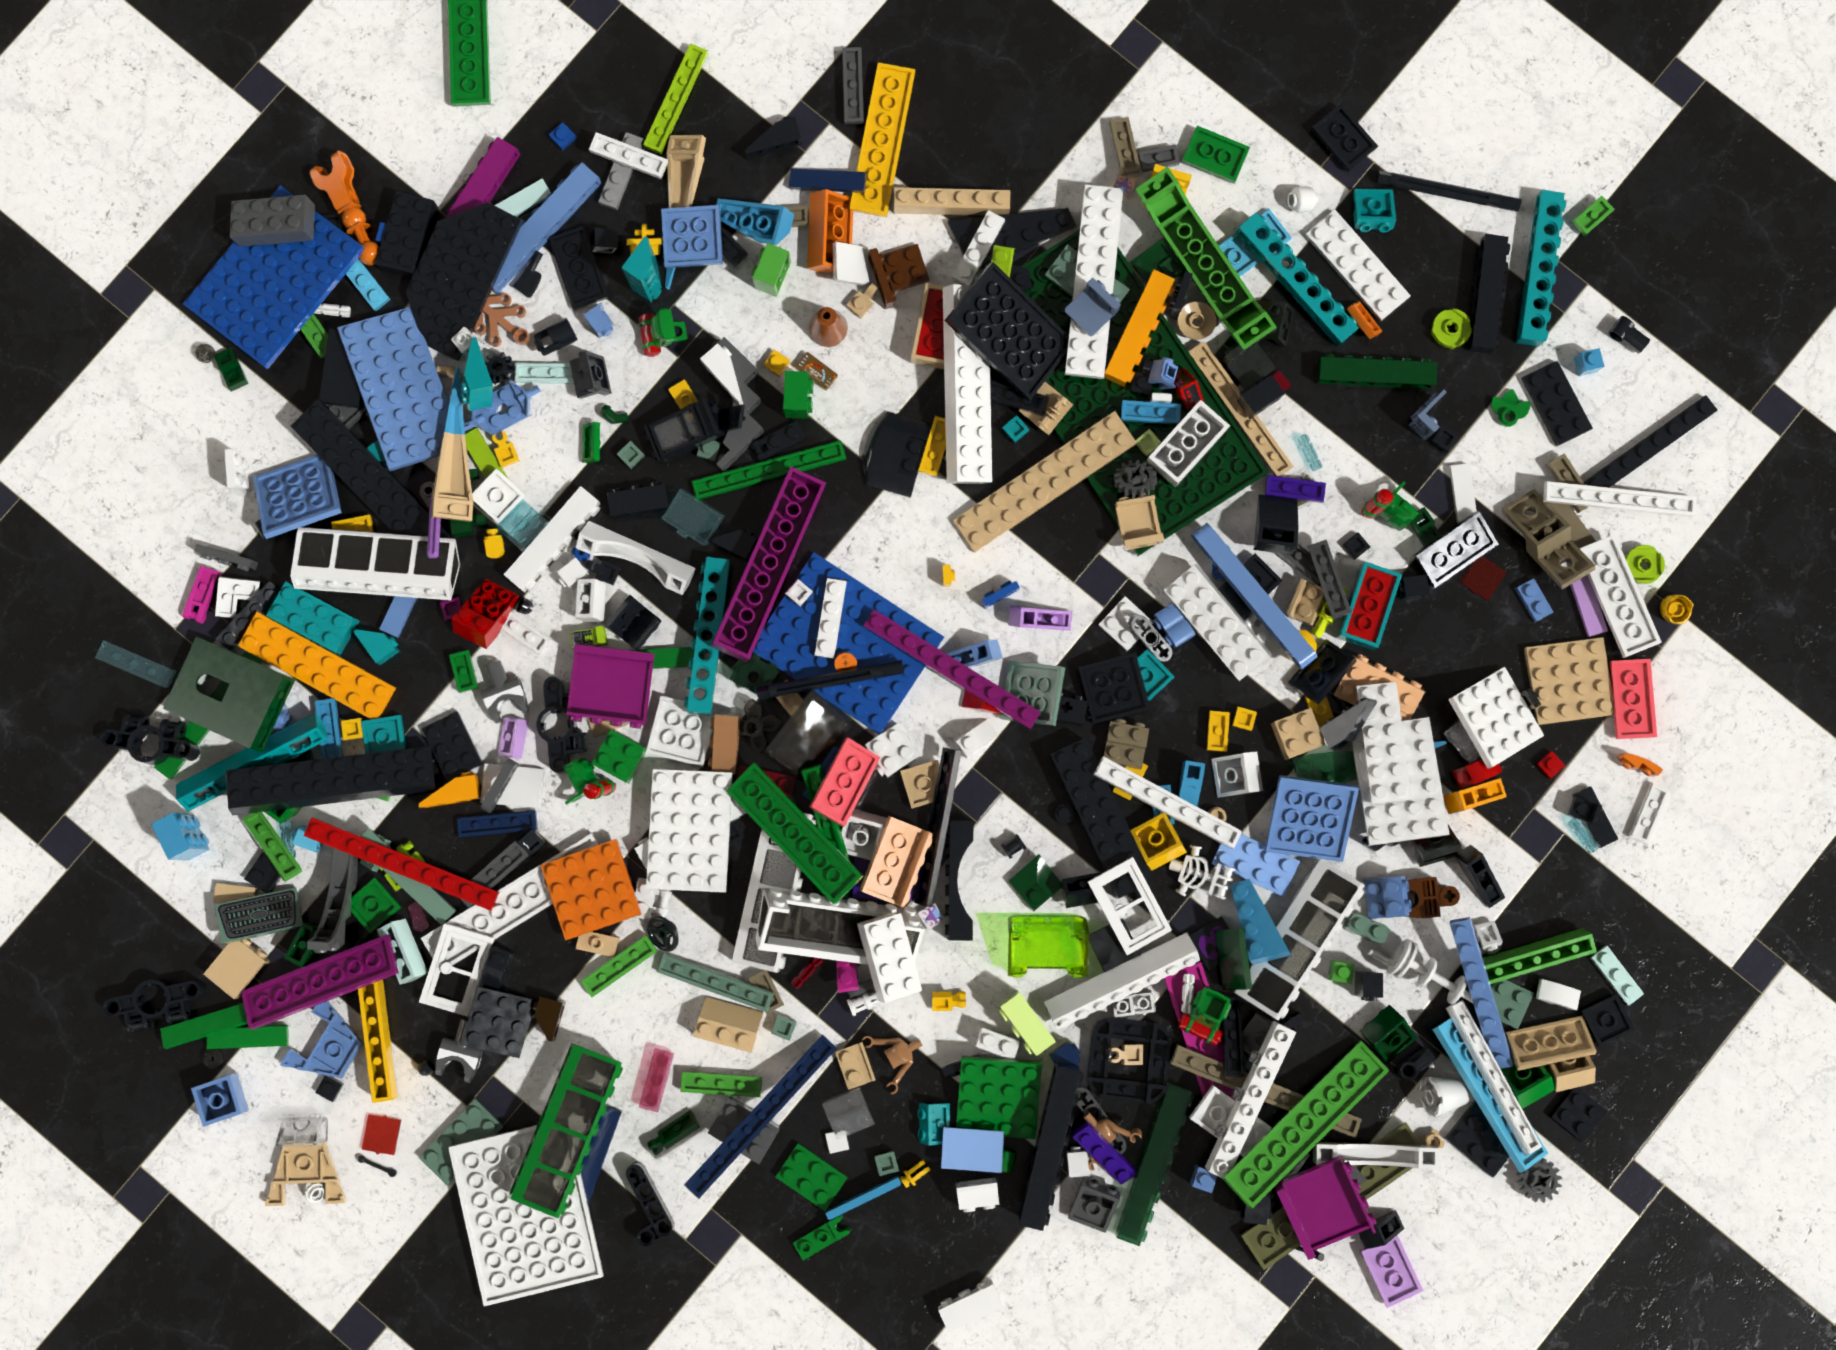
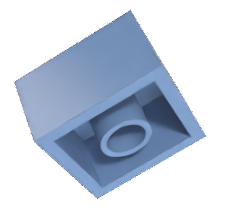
M237 1073L191 1088L203 1127L249 1111Z

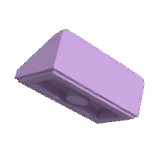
M504 717L498 756L522 758L528 726L527 720Z

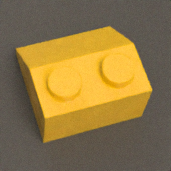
M1165 813L1130 830L1146 864L1152 871L1187 853Z

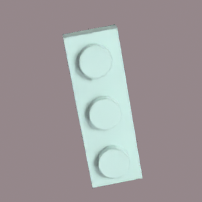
M1607 945L1590 956V959L1626 1006H1629L1644 995Z

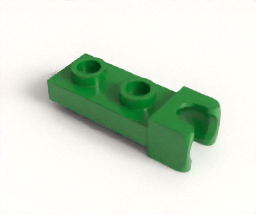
M842 1214L793 1242L802 1260L807 1259L851 1232L850 1227L844 1229L838 1227L837 1223L841 1221Z

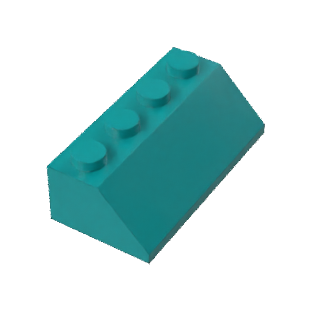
M644 236L622 266V270L631 289L651 303L653 299H657L661 294L662 285L657 259L649 239Z

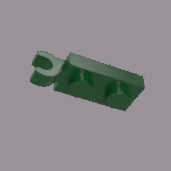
M689 1110L657 1132L659 1136L647 1143L649 1150H652L656 1156L662 1152L663 1147L667 1150L699 1129L700 1125L695 1114Z

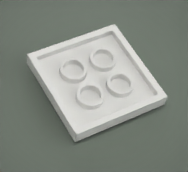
M660 696L646 753L704 767L710 737H712L714 730L710 728L711 717H714L719 710L712 708L711 716L688 714L687 708H684V701Z

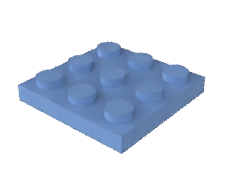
M719 205L661 209L665 268L723 264Z

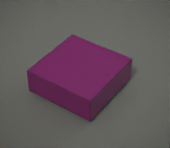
M460 597L440 602L446 622L452 620L462 607Z

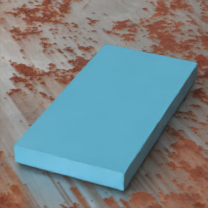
M1269 208L1260 214L1267 220V225L1279 233L1280 239L1284 244L1292 239ZM1236 232L1219 244V247L1240 277L1262 262ZM1256 232L1258 238L1264 239L1262 232ZM1269 246L1271 253L1277 250L1274 246Z

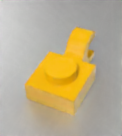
M952 991L932 992V1011H952V1007H966V992L959 991L955 995H952Z

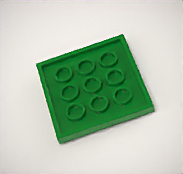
M961 1056L956 1128L1004 1131V1137L1036 1139L1042 1061Z

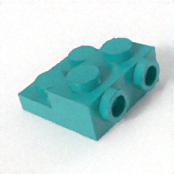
M1354 189L1355 209L1353 217L1355 229H1360L1362 232L1379 229L1383 233L1393 230L1396 222L1393 190Z

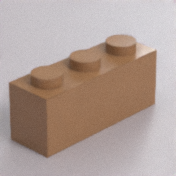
M716 712L714 717H711L710 728L714 729L713 737H710L709 748L713 749V754L709 756L708 767L712 768V772H729L736 775L740 714Z

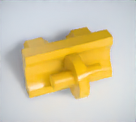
M642 224V230H635V236L642 235V238L626 239L627 245H630L631 254L644 236L648 238V235L655 234L654 229H647V224ZM663 237L648 238L654 254L660 255Z

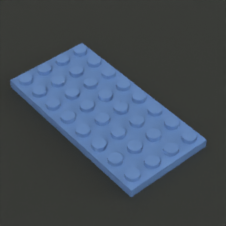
M411 307L337 327L388 470L393 471L439 457L449 402L426 340L418 330Z

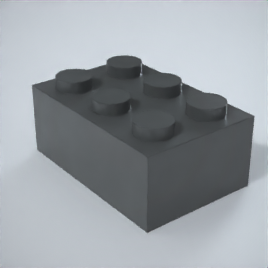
M729 1096L709 1129L708 1134L724 1142L753 1109ZM770 1121L741 1154L760 1164L781 1126Z

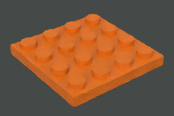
M617 839L541 865L565 941L642 915Z

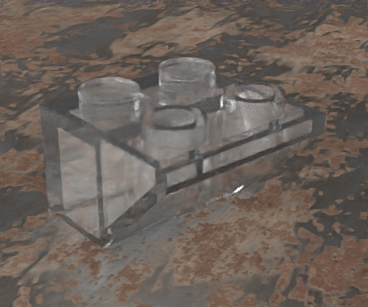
M860 1087L822 1103L829 1123L838 1140L875 1125Z

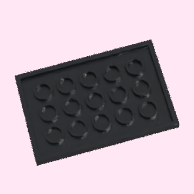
M994 262L989 263L944 320L1027 400L1033 398L1067 353L1069 335Z

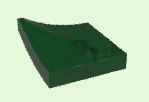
M1163 238L1129 262L1146 284L1153 270H1157L1172 278H1175L1185 270Z
M1039 854L1008 881L1033 912L1062 888L1061 881Z

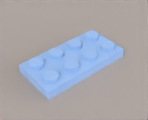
M1241 834L1234 849H1230L1220 843L1211 864L1217 867L1218 863H1222L1221 869L1225 870L1224 865L1233 867L1235 871L1232 874L1245 880L1250 879L1253 884L1285 897L1300 861L1286 854L1265 852L1264 844Z

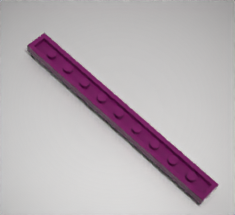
M873 610L863 625L864 628L1031 730L1040 716L1041 712L878 611Z

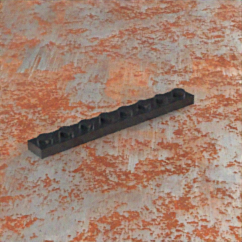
M1705 395L1585 480L1584 484L1610 488L1718 411L1708 396Z
M945 747L942 749L927 830L932 833V843L927 848L924 864L920 868L914 903L925 907H933L961 751Z

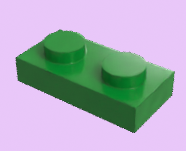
M466 650L449 655L458 693L479 689L470 651Z

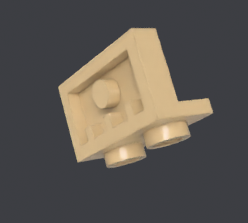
M1301 578L1300 583H1297L1295 586L1292 601H1289L1287 605L1288 616L1293 620L1313 626L1325 598L1322 587L1308 583L1306 579Z

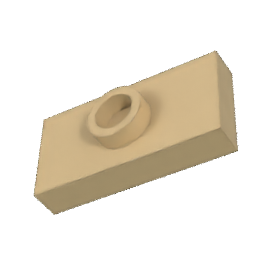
M590 932L578 936L576 949L615 957L620 938Z

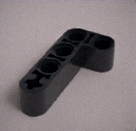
M635 1162L627 1168L626 1178L650 1221L637 1234L639 1245L648 1247L671 1234L675 1223L646 1167L640 1162ZM634 1169H635V1170H638V1169L640 1170V1173L638 1174V1176H637V1175H634V1176L632 1175V1172L634 1171ZM639 1178H640V1180H642L643 1178H645L644 1181H642L639 1185H637V1182L639 1181ZM641 1186H648L651 1190L650 1195L642 1194ZM653 1203L658 1204L660 1212L653 1213L650 1205ZM660 1222H667L670 1229L663 1231L660 1228ZM645 1231L650 1232L652 1240H644L642 1233Z

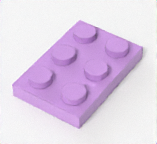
M1398 1235L1384 1246L1359 1250L1387 1308L1424 1291Z

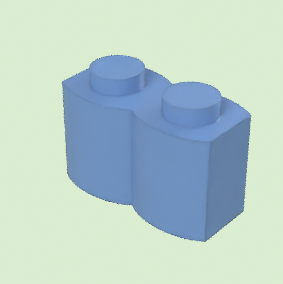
M1174 602L1153 616L1155 618L1153 620L1154 625L1158 630L1162 629L1165 634L1164 640L1169 646H1173L1174 649L1196 635Z

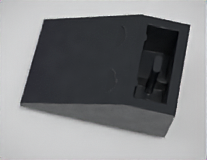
M1259 494L1253 550L1293 555L1298 542V500Z

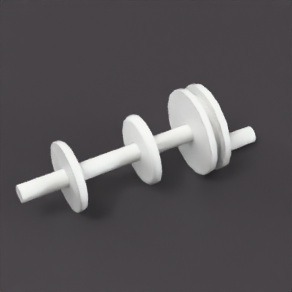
M1405 939L1397 947L1391 958L1373 948L1368 952V955L1387 965L1388 973L1396 978L1402 977L1409 968H1412L1420 973L1417 981L1418 986L1424 987L1430 980H1433L1449 989L1447 1001L1451 1005L1456 1003L1460 997L1473 1003L1470 992L1465 990L1467 985L1466 977L1460 976L1452 983L1435 973L1438 964L1436 959H1430L1425 966L1414 961L1418 944L1409 939Z

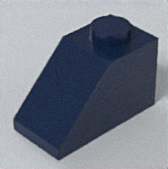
M1067 1041L1048 1053L1054 1064L1056 1061L1079 1066L1080 1058L1078 1054H1080V1051L1075 1043L1070 1044Z

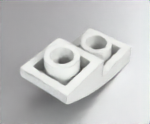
M1539 979L1536 999L1549 1004H1557L1570 1010H1577L1581 991L1559 983Z
M1153 992L1130 994L1123 1000L1114 1002V1016L1122 1017L1156 1012Z

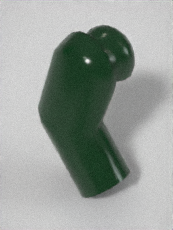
M604 405L601 408L602 417L610 424L629 422L627 412L616 414L609 405Z

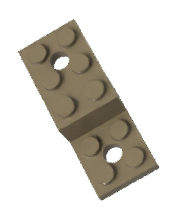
M1535 489L1502 508V513L1526 538V552L1561 589L1566 588L1595 570V564L1571 540V526L1548 502H1543V497ZM1534 511L1535 514L1529 516L1525 512ZM1564 562H1570L1572 565L1569 567H1563L1561 564Z

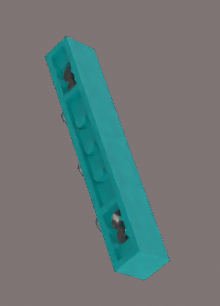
M313 713L270 735L262 753L245 748L176 784V800L189 812L222 794L225 795L227 794L226 770L282 764L291 758L295 759L301 753L328 740L326 725L316 713Z

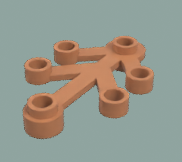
M507 293L488 297L474 328L478 335L486 334L487 327L483 324V312H485L489 316V343L493 347H499L502 343L498 334V324L513 335L517 344L526 345L530 341V335L527 330L523 328L517 329L504 318L506 316L525 317L527 312L524 306L517 305L513 308L492 309L489 306L501 303L503 306H509L512 299ZM504 297L509 298L507 302H502V299ZM523 309V313L517 314V310ZM483 326V331L478 332V327ZM521 335L526 336L524 341L519 340ZM494 338L499 339L496 344L492 343Z

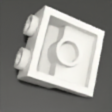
M898 723L865 744L869 751L880 757L876 769L881 776L886 775L887 778L920 756Z

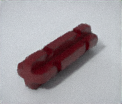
M813 957L811 962H808L798 973V977L796 976L791 981L792 985L799 989L804 984L803 982L815 972L816 967L823 963V959Z

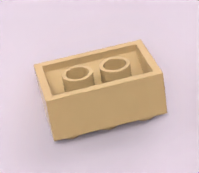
M706 996L693 1037L752 1053L764 1012Z

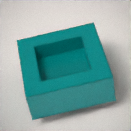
M1017 415L1002 427V430L1014 443L1030 430Z

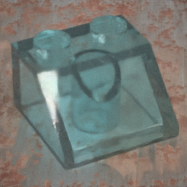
M522 499L496 528L524 552L549 522Z

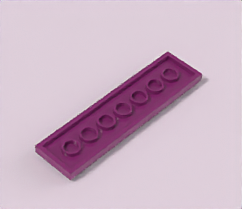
M381 936L241 991L249 1029H257L398 974L390 936Z

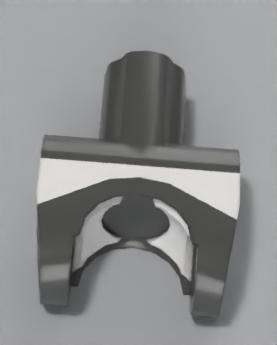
M501 660L485 665L484 668L491 686L482 689L481 695L494 722H501L500 709L507 700H514L519 705L522 713L528 712L527 697L519 676L507 679Z
M461 1019L456 1038L444 1037L442 1039L437 1055L435 1073L442 1076L448 1064L452 1060H457L464 1067V1082L471 1083L479 1067L483 1050L460 1045L467 1021Z

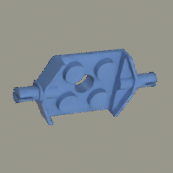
M510 380L509 384L493 392L491 407L472 410L473 418L464 423L465 432L473 427H479L492 436L529 417L531 397L541 392L538 385L524 390ZM506 405L507 412L505 414H498L499 406Z

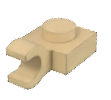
M872 283L864 294L858 291L847 303V307L862 319L874 305L871 299L878 293V288Z

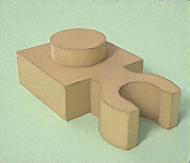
M1122 1044V1050L1116 1047H1109L1108 1049L1109 1051L1116 1052L1114 1058H1108L1110 1062L1118 1063L1121 1060L1122 1065H1143V1044Z

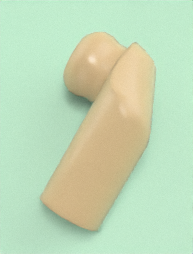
M437 365L438 375H448L452 379L451 383L453 384L456 367ZM460 373V383H461V382H462L461 379H462L463 377H462V374Z

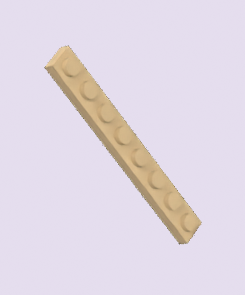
M1203 341L1191 349L1188 353L1274 476L1280 477L1292 469L1294 466L1259 417L1256 415L1249 419L1237 403V399L1241 396L1239 389L1207 344Z

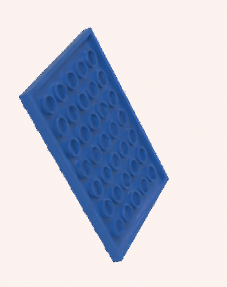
M280 185L270 198L294 195ZM315 211L314 241L242 247L233 242L185 300L183 305L268 369L357 261L365 248Z
M814 552L796 578V580L799 579L811 589L813 593L801 607L785 595L762 629L753 653L795 680L837 672L834 666L835 658L815 656V649L827 578L846 581L835 658L843 652L853 654L857 660L856 669L902 660L904 674L811 691L880 735L926 665L864 628L863 625L873 610H876L936 648L939 647L944 636Z

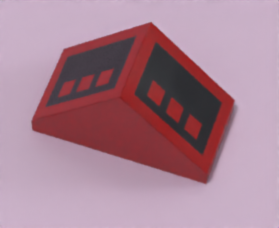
M1185 368L1178 371L1174 381L1176 388L1173 389L1186 411H1188L1200 400L1203 402L1204 400L1197 380Z

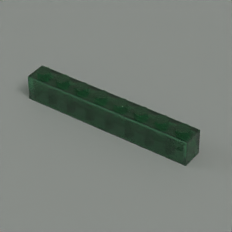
M1167 1082V1092L1161 1098L1137 1168V1175L1134 1177L1115 1233L1116 1238L1140 1246L1141 1242H1145L1148 1231L1145 1229L1147 1223H1151L1154 1211H1152L1154 1203L1157 1204L1160 1199L1161 1192H1159V1188L1166 1181V1167L1172 1163L1174 1157L1172 1150L1174 1145H1178L1181 1136L1178 1134L1180 1126L1183 1127L1187 1119L1185 1112L1187 1107H1191L1194 1098L1191 1095L1192 1091Z

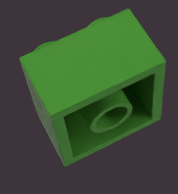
M767 243L766 247H762L759 253V264L754 266L751 276L753 277L755 289L777 297L790 267L791 259L789 251Z

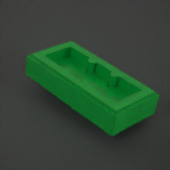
M591 422L583 425L582 463L600 461L601 445L600 423Z

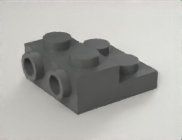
M1082 1178L1068 1214V1219L1106 1233L1120 1201V1191L1114 1185L1107 1184V1186L1099 1184L1096 1178Z

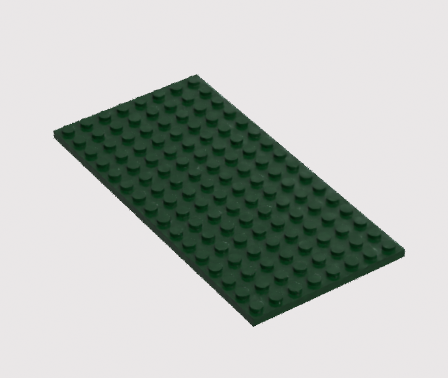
M1080 229L1020 266L1029 269L1032 290L1024 292L1068 335L1071 318L1065 313V308L1072 302L1073 297L1046 279L1044 275L1067 244L1078 252ZM1118 247L1114 278L1129 288L1130 291L1120 303L1119 311L1110 319L1105 371L1145 289ZM1159 313L1157 317L1159 324L1155 332L1150 331L1148 336L1151 338L1147 349L1142 348L1140 354L1143 357L1139 366L1134 365L1132 371L1141 373L1145 359L1150 361L1161 360L1164 357L1172 359L1173 364L1178 366L1177 372L1185 368L1197 380L1204 403L1230 425L1227 431L1176 487L1156 471L1157 484L1154 491L1150 490V496L1155 495V506L1160 531L1163 533L1165 540L1267 475L1268 471L1164 315ZM1067 353L1045 381L1073 404L1054 428V431L1064 445L1114 411L1121 419L1122 400L1150 402L1152 393L1172 394V404H1181L1180 422L1192 410L1186 411L1173 388L1160 390L1158 388L1159 383H1153L1150 396L1130 392L1134 376L1131 382H1126L1123 387L1106 378L1098 379L1065 375ZM1122 421L1135 440L1150 429L1163 442L1177 426L1172 424ZM1137 445L1086 478L1118 528L1115 504L1119 502L1120 498L1125 496L1124 492L1119 493L1118 488H1115L1114 474H1116L1117 468L1122 469V463L1128 465L1129 460L1132 463H1136V460H1139V464L1147 461L1151 454L1146 457ZM1156 545L1133 549L1138 557Z

